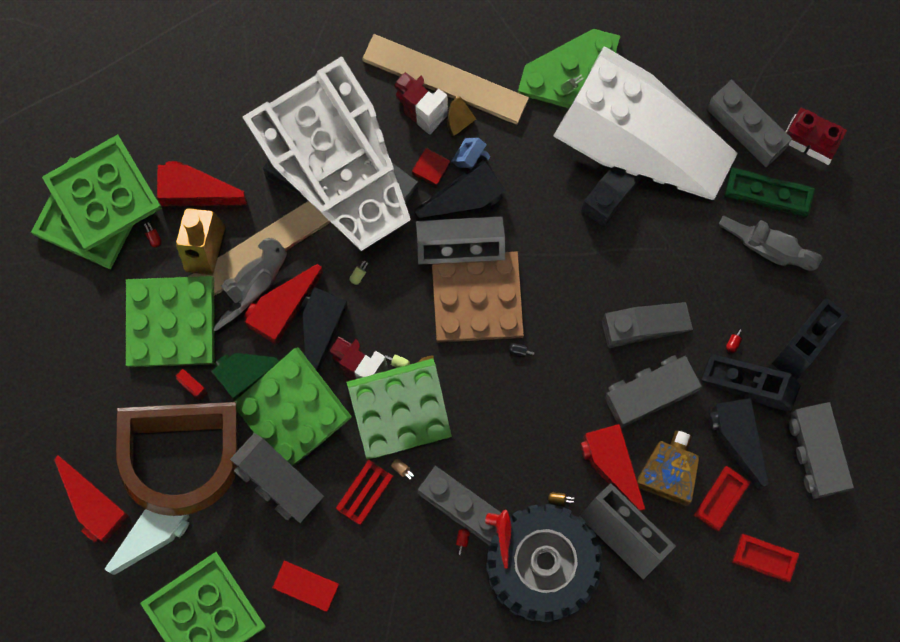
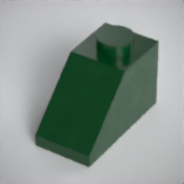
M234 353L229 356L227 354L214 364L215 368L212 370V373L235 401L273 368L279 360L276 357L242 353Z

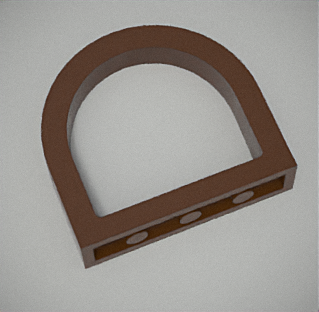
M236 402L117 408L116 459L118 470L125 490L141 507L167 516L193 514L214 504L230 488L236 476L234 470L237 467L230 459L239 450V416ZM223 429V452L220 464L210 480L194 491L179 495L156 492L143 484L133 470L134 435L136 433Z

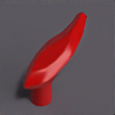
M505 509L500 515L488 513L485 517V522L487 525L496 526L504 568H508L511 521Z

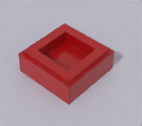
M425 148L412 170V175L437 188L451 161Z
M184 369L176 375L179 384L198 401L207 395L205 388Z

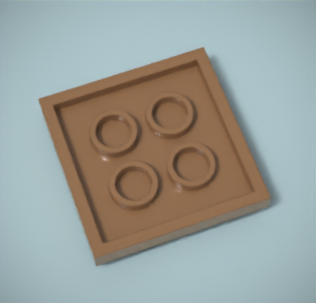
M518 251L505 252V260L432 264L437 343L523 338Z

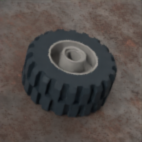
M546 504L543 507H538L537 505L528 506L523 511L519 510L513 513L510 517L511 539L508 568H504L498 534H494L489 546L486 563L490 579L489 583L501 604L504 603L510 609L509 611L515 615H521L530 621L551 622L557 619L561 620L584 606L597 589L600 582L599 577L603 570L601 546L597 545L595 540L597 536L593 529L589 530L585 525L586 521L580 516L577 518L572 515L571 510L567 508L558 509L555 508V505Z

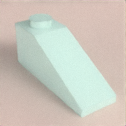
M145 509L105 570L115 575L169 544L176 536L180 538L189 526L187 521L189 515L167 516Z

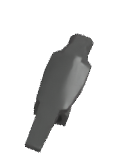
M722 216L718 224L741 239L745 246L778 265L785 266L791 264L808 271H813L819 267L823 259L820 254L799 246L797 238L781 231L770 229L768 223L762 220L756 226L749 227Z
M266 238L260 242L258 248L262 249L261 257L246 264L234 279H226L221 285L234 303L214 321V331H217L240 315L270 289L287 255L286 250L278 240Z

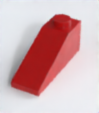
M168 161L165 165H158L157 199L161 206L247 205L244 191L189 165H183L179 161Z
M318 264L312 266L262 296L257 304L253 302L245 313L247 327L275 345H278L300 311L306 294H311L322 277V267Z
M620 424L585 433L583 437L584 442L580 443L584 459H589L591 466L608 484L611 483L642 513L645 510V506Z
M58 455L54 461L76 517L85 526L81 532L94 543L97 539L106 543L127 520L129 515Z

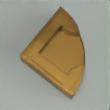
M457 96L450 104L447 127L451 136H455L476 120L461 96Z

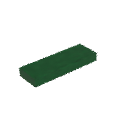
M732 167L724 196L807 217L810 212L815 188Z

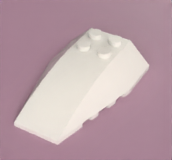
M605 46L602 48L591 68V72L554 134L555 138L604 166L610 168L615 166L625 169L626 173L635 176L638 174L653 178L654 182L660 184L669 183L677 186L679 190L711 200L716 197L738 154L654 75Z
M342 56L318 70L314 77L271 103L267 101L242 117L273 167L360 251L411 220L376 119L374 107Z

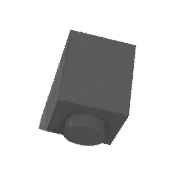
M686 302L623 309L605 313L602 319L608 349L693 330Z

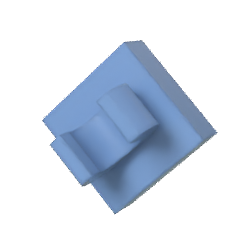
M465 138L451 162L459 168L471 169L477 164L479 157L483 160L490 159L489 153L484 151L487 144L480 138Z

